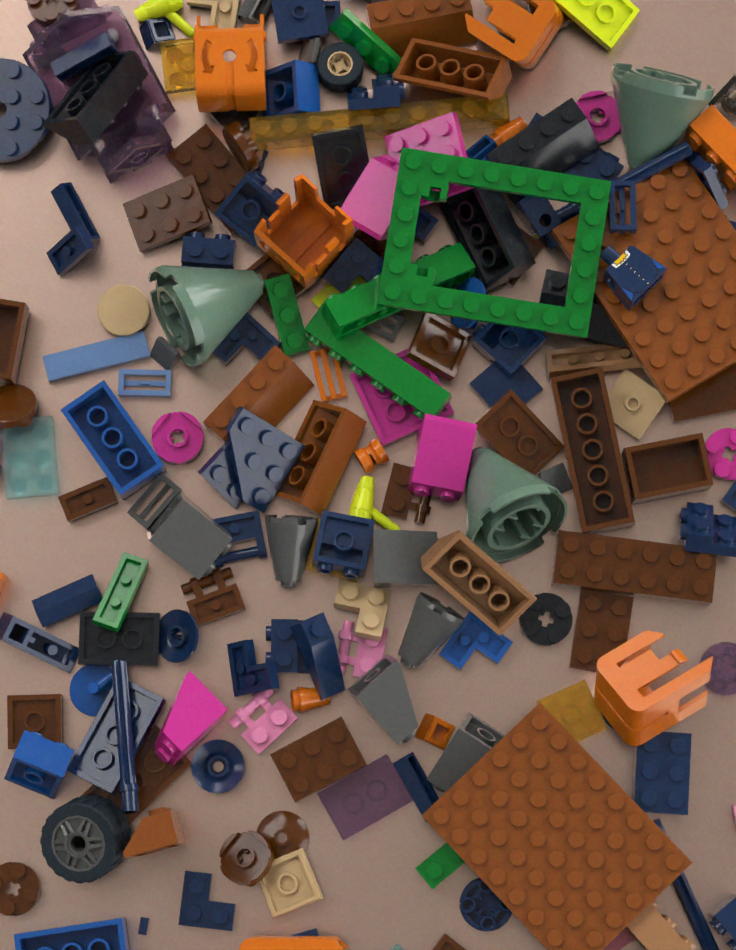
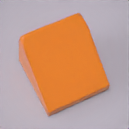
M426 713L415 737L441 750H445L455 726Z

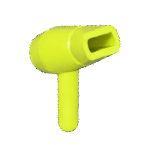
M148 0L133 10L139 23L144 22L146 19L165 16L189 38H193L194 28L176 13V11L183 8V0Z
M362 476L355 489L349 507V515L373 519L386 530H401L397 524L373 507L375 478Z

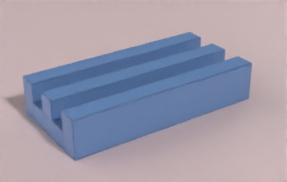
M119 369L118 396L171 398L172 371ZM124 376L166 377V381L124 380ZM124 386H125V387H165V391H164V390H124Z

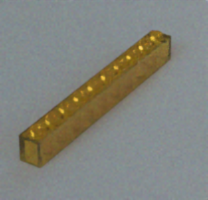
M504 93L503 97L490 101L474 97L400 103L401 106L361 110L338 109L249 118L250 135L258 151L313 146L311 133L363 124L366 141L385 139L384 136L450 112L457 113L461 131L492 129L510 122L508 94Z

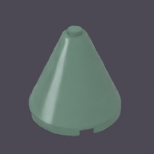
M613 64L610 76L627 162L629 166L633 167L632 170L672 149L686 132L689 125L712 100L715 90L713 86L707 85V89H700L702 81L684 75L646 66L643 68H632V64Z
M161 265L150 270L148 277L149 282L155 281L156 289L150 291V295L161 327L170 344L174 348L181 347L186 355L180 358L190 367L200 365L209 358L263 294V288H265L262 276L252 270Z
M477 447L473 449L466 477V536L495 562L515 559L544 543L542 536L551 528L556 532L567 515V503L561 492L489 448Z

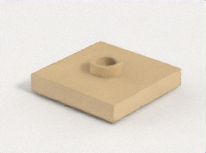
M624 369L608 392L614 425L637 441L641 439L665 404V400L657 389L627 369Z
M304 848L274 859L268 874L258 882L273 919L324 898Z

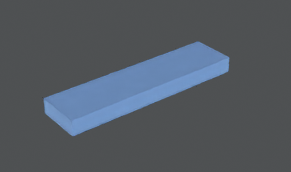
M140 331L130 336H120L42 357L50 383L151 356L145 332Z

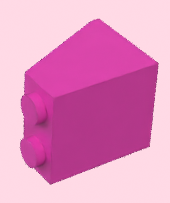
M384 154L370 159L341 206V209L353 219V226L380 241L388 237L399 168L394 158Z
M425 414L416 436L407 491L414 492L415 495L420 497H427L429 495L439 497L440 500L445 502L459 501L465 487L477 424Z
M191 671L186 674L177 689L154 745L157 756L163 762H168L171 766L178 762L213 730L228 710Z

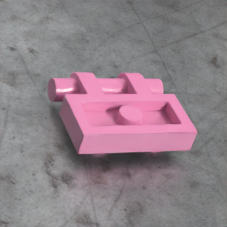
M344 620L342 630H339L338 639H340L338 657L342 675H345L346 665L354 666L352 677L361 678L383 658L388 628H383L381 641L379 642L355 637V633H353L354 622ZM351 641L358 643L356 657L348 656Z
M273 690L254 693L252 695L254 698L243 708L239 707L235 711L236 715L228 721L235 729L243 722L248 726V729L241 736L259 755L298 719L281 699L274 705L267 701L274 694ZM262 706L266 712L254 722L249 716Z

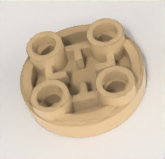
M120 284L104 292L98 302L97 313L100 323L109 333L116 337L130 336L140 332L149 322L150 305L141 290L132 285Z

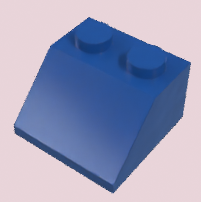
M292 60L265 71L266 111H262L263 123L304 121L321 115L317 64Z
M24 730L4 779L54 799L75 750L70 749L64 743L45 739L37 732Z

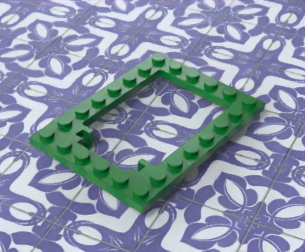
M402 147L377 305L586 339L589 330L611 181ZM449 184H456L579 204V215L564 307L433 286L436 268L430 266L427 269L420 268L418 264L410 263L420 199L423 198L431 202H447Z

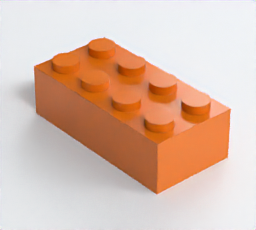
M711 105L689 125L683 140L690 145L694 153L699 152L707 163L711 161L715 165L719 173L718 176L721 178L720 182L726 190H732L736 194V129Z

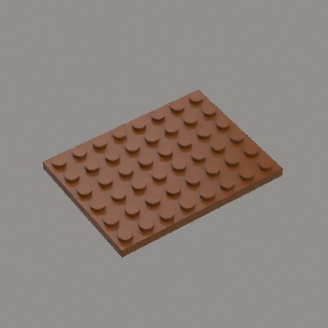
M685 159L636 184L637 230L635 234H630V232L623 234L619 233V231L609 233V207H607L600 255L610 245L619 254H622L629 246H634L667 268L663 279L628 311L605 283L603 276L609 265L599 258L594 291L595 299L666 403L671 402L736 363V230ZM625 188V225H630L629 188ZM619 191L615 193V224L618 225ZM578 215L553 228L551 232L570 262L572 260Z
M541 703L531 710L421 815L547 950H603L693 863Z

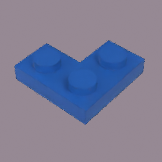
M469 611L462 625L451 636L439 653V656L461 670L476 649L498 664L513 642L503 634L499 636L475 614Z

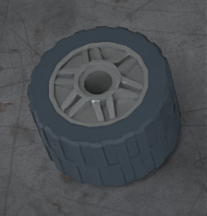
M90 794L76 797L54 810L46 819L40 838L43 857H45L46 863L54 870L55 874L69 882L73 881L82 884L100 879L123 862V851L131 839L129 820L123 814L122 809L109 798L106 799L101 795Z

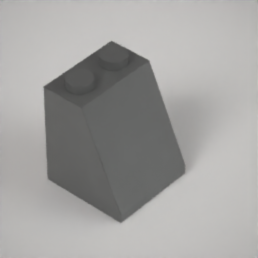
M182 492L176 495L147 531L148 540L198 580L203 575L207 577L216 565L213 563L219 555L224 556L232 546L230 542L232 540L231 534Z
M373 529L374 587H438V583L422 570L420 559L438 540L437 532Z
M387 654L348 688V691L397 744L401 742L406 743L415 735L416 732L414 730L418 727L401 665L396 659Z
M468 713L426 780L430 781L435 789L447 792L505 735L473 714Z

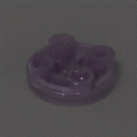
M731 642L716 643L709 647L699 660L700 664L713 656L710 680L704 686L713 694L722 696L736 694V644Z

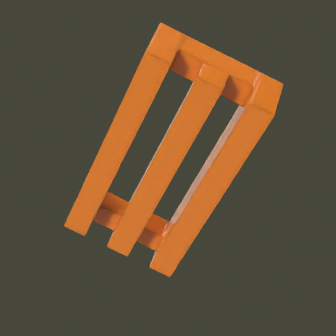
M325 348L319 351H311L310 357L321 401L327 403L347 398V392L340 364L333 359L341 393L336 394L327 359V353L330 350ZM316 357H322L330 396L325 395Z

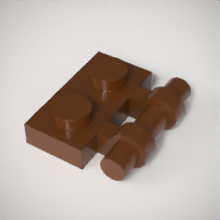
M394 463L381 513L385 516L406 521L408 512H415L414 522L424 525L426 515H429L431 510L429 506L431 496L420 497L419 503L411 502L413 492L407 491L411 467Z
M230 567L223 570L219 568L212 570V574H209L207 577H201L199 580L194 577L189 579L190 582L180 585L184 595L194 592L196 596L195 599L189 600L186 603L197 626L245 609L237 584L235 583L227 587L224 580L234 577ZM217 584L218 590L203 594L202 588Z

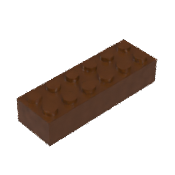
M602 367L550 378L582 532L594 534L635 525Z
M559 530L556 536L551 586L580 590L587 589L619 595L709 606L713 600L717 555L684 551L683 545Z

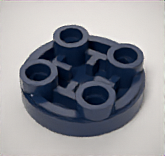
M480 878L468 883L461 893L459 904L461 914L464 920L477 930L488 932L497 930L504 926L512 915L511 910Z

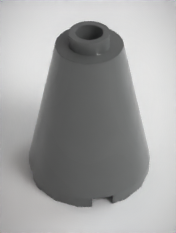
M266 515L265 525L274 578L276 581H280V586L295 587L296 582H301L317 529L318 518L313 519V517L285 515L277 518V515Z
M420 592L416 597L398 655L402 657L400 662L411 669H414L415 666L421 667L458 630L464 621V617L449 606L445 607L440 603L441 601L423 592Z

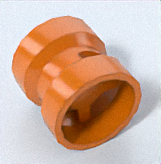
M377 438L370 441L367 447L354 451V455L366 474L373 471L376 465H383L389 461L385 450Z

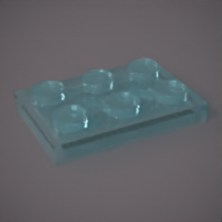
M53 416L33 417V423L28 427L18 426L0 430L6 499L60 495Z

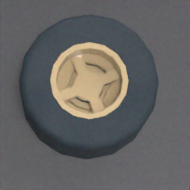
M337 42L328 45L318 56L317 69L319 80L324 87L337 93L348 92L352 90V87H357L363 75L361 54L349 43Z

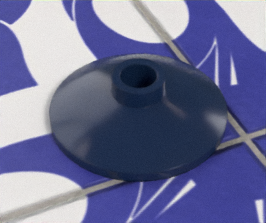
M180 609L171 610L160 620L159 652L167 661L174 663L183 662L191 657L197 647L199 638L197 623L189 612Z
M219 739L211 740L201 745L194 753L191 762L194 780L202 789L211 793H225L235 788L241 781L245 770V762L240 750L231 742ZM216 762L223 763L224 768L222 771L216 772L214 770Z

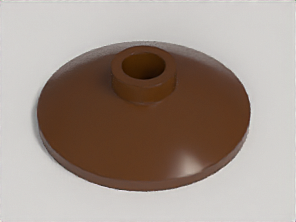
M273 812L267 815L257 828V833L263 836L271 845L275 859L300 848H304L305 852L309 844L308 828L305 822L292 812ZM281 832L287 835V841L284 843H280L277 840V835Z

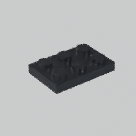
M363 124L311 133L323 201L331 209H335L336 206L341 208L369 163Z
M80 611L78 665L111 666L114 660H125L127 666L159 667L160 613L127 612L117 633L93 624L92 619L96 611Z

